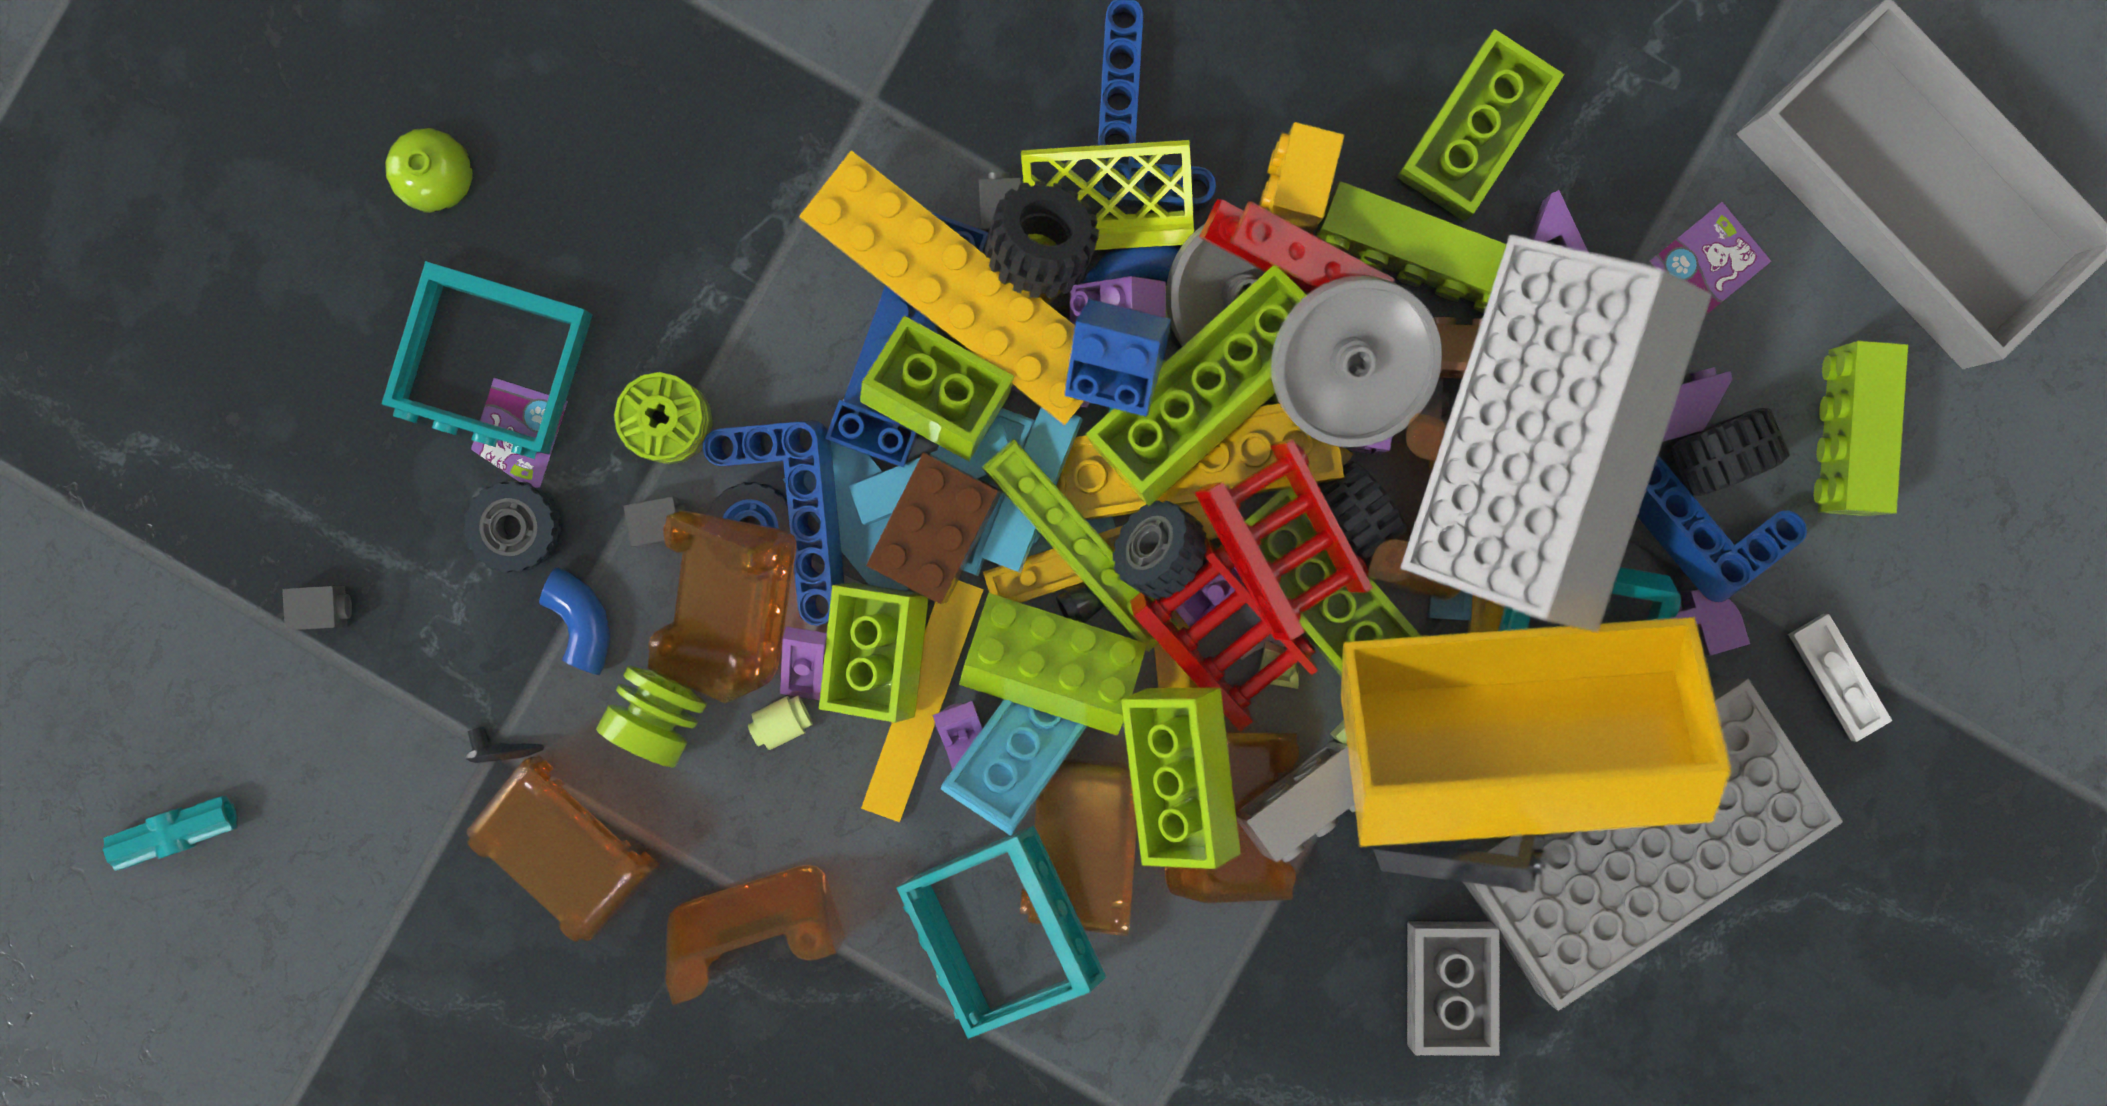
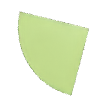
M1265 641L1258 672L1286 649L1275 643ZM1297 663L1270 684L1298 689L1299 671Z

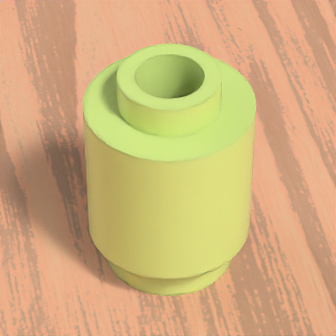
M797 695L791 699L786 696L751 714L753 722L748 724V728L758 747L765 744L768 750H772L804 734L805 728L813 725L806 706L800 696Z

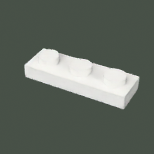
M1822 614L1788 634L1851 741L1857 742L1892 721L1829 614Z

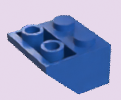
M1088 299L1075 324L1064 396L1147 416L1165 356L1171 319Z

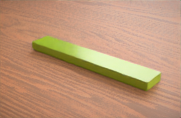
M1011 439L981 468L1133 638L1147 643L1145 651L1149 652L1158 642L1133 616L1130 601L1140 592L1123 582L1119 578L1120 575L1115 572V561H1113V553L1115 552L1015 439ZM1172 617L1170 621L1177 626V621Z

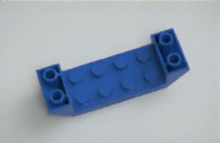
M931 212L984 254L989 232ZM885 286L843 401L839 400L825 439L904 468L919 434L860 402L862 381L903 316L912 319L935 333L937 331L933 322Z

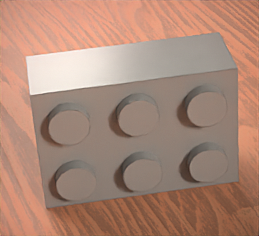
M1330 741L1236 811V820L1262 855L1276 863L1281 859L1284 862H1288L1305 849L1302 843L1314 834L1317 837H1321L1330 832L1338 825L1336 818L1346 810L1356 811L1347 745Z
M1408 921L1407 1045L1415 1055L1499 1056V928L1491 922Z

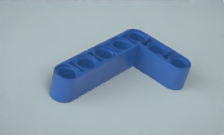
M1113 0L1107 8L1098 146L1106 145L1105 140L1112 134L1122 135L1126 138L1128 144L1136 143L1143 11L1136 0ZM1126 12L1133 16L1135 23L1129 28H1121L1114 23L1113 17L1118 13ZM1117 53H1125L1131 57L1133 63L1127 69H1118L1112 65L1110 59ZM1117 93L1124 94L1130 100V105L1124 110H1114L1108 104L1109 97ZM1128 156L1121 157L1113 165V168L1129 180L1142 167V164L1134 163L1135 158ZM1102 158V159H1104V160L1107 162L1110 158ZM1155 164L1169 177L1182 166ZM1096 165V173H1097V171L1100 169V167H1099L1098 165ZM1191 166V180L1202 181L1207 187V194L1201 198L1192 197L1193 211L1206 207L1211 202L1216 189V181L1213 174L1206 168ZM1148 170L1135 186L1151 198L1153 195L1145 190L1144 182L1156 176ZM1106 173L1095 185V188L1100 194L1110 200L1116 193H1111L1104 188L1102 182L1105 177L1109 176ZM1183 176L1177 181L1182 188ZM1172 189L1157 202L1163 209L1185 210L1184 199ZM1128 191L1115 206L1143 207L1145 204Z
M809 420L721 428L711 431L703 441V452L707 460L716 466L783 461L798 611L801 618L810 625L819 626L828 623L832 585L844 584L831 441L825 439L828 429L818 421ZM804 429L809 431L813 439L808 451L800 444V434ZM764 433L769 434L772 438L773 447L770 453H766L761 447V438ZM726 436L733 443V452L730 457L722 449V442ZM808 470L814 474L817 481L813 492L809 491L804 484V475ZM811 512L815 513L821 522L817 533L812 531L808 525V516ZM815 553L824 560L825 568L822 574L816 572L812 566V557ZM818 595L825 597L828 601L829 610L826 615L820 613L816 607Z
M1657 455L1637 514L1640 521L1707 599L1714 602L1728 600L1803 542L1807 535V527L1804 520L1795 512L1783 510L1734 545L1659 455Z

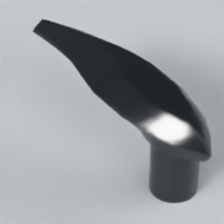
M484 727L468 731L472 751L467 753L465 759L473 763L517 759L543 751L544 746L528 743H498L489 746Z

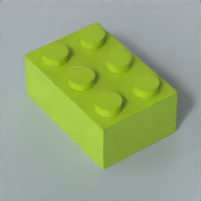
M903 316L862 381L860 402L970 462L1008 399L1014 376L912 319Z
M859 583L832 585L819 702L820 710L895 723L915 717L928 606L927 597L917 592Z

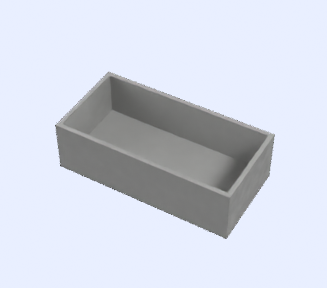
M1883 0L1849 25L1736 133L1962 369L2003 360L2107 260V222L1893 0Z
M1510 235L1401 569L1547 621L1598 632L1712 294L1661 269Z
M1718 675L1710 681L1731 768L1713 822L1553 833L1551 838L1545 837L1543 849L1546 850L1547 854L1546 868L1542 869L1541 874H1537L1534 891L1463 882L1489 922L1499 928L1500 939L1535 992L1556 1010H1561L1843 823L1749 679ZM1522 835L1475 838L1457 849L1518 856Z

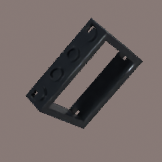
M1553 833L1522 835L1518 856L1417 843L1374 845L1373 850L1381 871L1534 891L1537 874H1541L1542 869L1546 868L1547 854L1546 850L1543 849L1545 837L1551 838Z

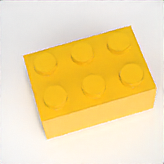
M1294 122L1288 134L1281 133L1280 139L1272 151L1267 173L1271 175L1269 182L1267 181L1265 189L1262 191L1258 206L1312 234L1324 216L1344 135Z

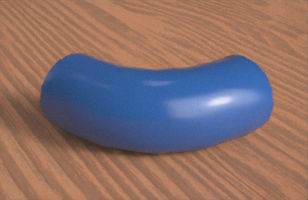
M1172 245L1113 249L1107 252L1090 270L1083 283L1138 277L1164 281L1165 285H1167L1171 265L1181 247Z
M556 567L550 573L543 587L539 604L559 614L567 624L569 640L562 660L583 671L600 675L605 665L611 638L606 610L590 586L569 572Z

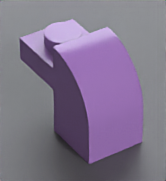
M1699 590L1680 591L1684 608H1682L1680 603L1677 616L1671 617V619L1695 617L1704 655L1710 656L1750 644L1742 616L1731 600L1714 602L1707 599Z
M972 701L965 704L950 705L943 712L933 715L937 730L946 748L952 770L983 729L978 712Z

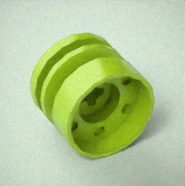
M661 372L642 375L629 383L618 397L614 413L616 430L625 446L640 457L664 464L686 462L700 453L703 449V441L706 435L711 432L713 425L711 408L702 392L677 376ZM664 410V414L669 416V421L667 424L659 423L657 425V421L652 418L653 413Z
M629 665L623 676L638 686V689L624 684H618L616 688L618 694L630 702L629 707L608 705L596 730L610 742L639 757L674 768L677 766L688 742L673 729L675 725L695 728L698 721L683 711V709L703 713L707 702L696 695L687 685L671 676L656 670L650 671Z

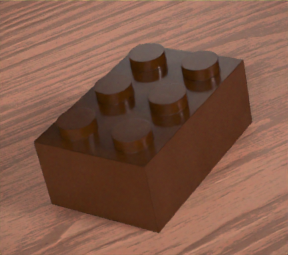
M922 453L866 566L939 604L947 603L1003 491L930 453Z

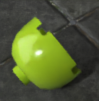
M431 128L414 129L401 135L390 147L385 161L386 178L395 195L411 208L426 213L456 206L468 193L473 175L466 149L451 135Z

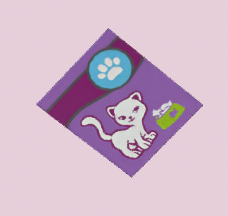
M1721 202L1650 260L1655 268L1664 270L1712 294L1705 313L1706 316L1768 265L1771 260L1725 204Z
M494 378L480 421L536 438L549 395ZM568 401L565 402L549 455L537 452L535 459L512 453L513 444L501 440L497 441L496 447L473 441L471 450L518 482H527L535 488H540Z

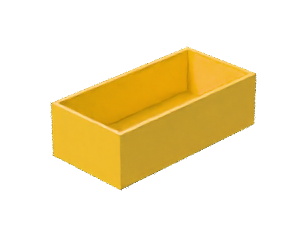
M1695 617L1600 624L1598 632L1566 626L1344 642L1341 702L1360 846L1708 823L1714 821L1731 768Z

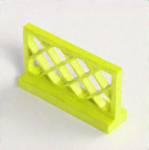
M1189 140L1021 151L1024 183L1027 182L1030 186H1034L1036 181H1040L1032 175L1031 162L1048 161L1059 171L1046 186L1053 187L1054 183L1057 184L1066 176L1081 188L1077 193L1079 194L1077 198L1079 201L1086 194H1089L1103 206L1095 215L1098 221L1096 229H1099L1095 250L1183 245L1194 233ZM1182 153V166L1171 177L1155 165L1163 154ZM1144 155L1152 156L1149 159H1147ZM1132 156L1142 164V167L1129 180L1113 168V165L1121 157ZM1102 158H1110V159L1106 162V161H1105L1104 159H1102ZM1079 159H1091L1100 167L1088 182L1071 170ZM1063 160H1068L1066 164L1061 162ZM1148 170L1165 183L1151 198L1135 186ZM1106 173L1123 186L1110 200L1093 188ZM1182 176L1183 188L1177 183ZM1172 189L1184 199L1185 211L1167 212L1157 202ZM1128 191L1145 204L1136 214H1125L1115 206ZM1028 234L1030 239L1039 244L1047 242L1050 246L1057 245L1046 236Z

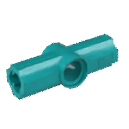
M226 795L215 797L187 809L181 807L146 819L144 824L104 837L103 852L107 863L113 867L114 871L123 870L157 856L158 859L182 852L195 847L197 842L237 829L238 816L234 805Z

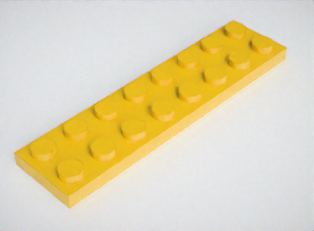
M851 150L800 214V219L968 351L1014 376L1012 381L1014 387L1065 426L1084 402L1083 400L1064 396L1075 325L1041 298L1030 297V292L1022 290L1021 294L1013 291L1014 285L1011 283L1004 285L998 279L1000 272H992L989 266L990 258H987L976 247Z
M1280 403L1260 406L1156 501L1165 502L1166 500L1178 506L1200 503L1194 493L1195 491L1207 484L1223 482L1225 486L1230 488L1234 487L1277 460L1270 447L1272 444L1292 439L1307 454L1309 459L1308 468L1317 484L1344 478L1340 446L1321 442L1308 435L1291 420ZM1086 435L1075 438L1056 487L1087 521L1137 513L1142 506L1146 505L1137 493L1094 449ZM1285 475L1257 493L1292 488Z

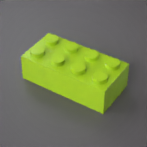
M1494 29L1481 46L1396 178L1465 222L1475 213L1565 74Z
M1856 341L1830 349L1829 355L1824 358L1822 376L1824 380H1827L1826 396L1822 398L1819 408V416L1821 421H1824L1823 437L1819 439L1816 451L1817 460L1821 462V473L1814 486V500L1818 503V513L1856 516L1897 513L1908 345Z
M988 593L964 664L959 685L1118 736L1124 722L1121 699L1133 694L1147 643Z
M1146 688L1121 699L1142 865L1216 869L1239 856L1241 853L1221 688Z

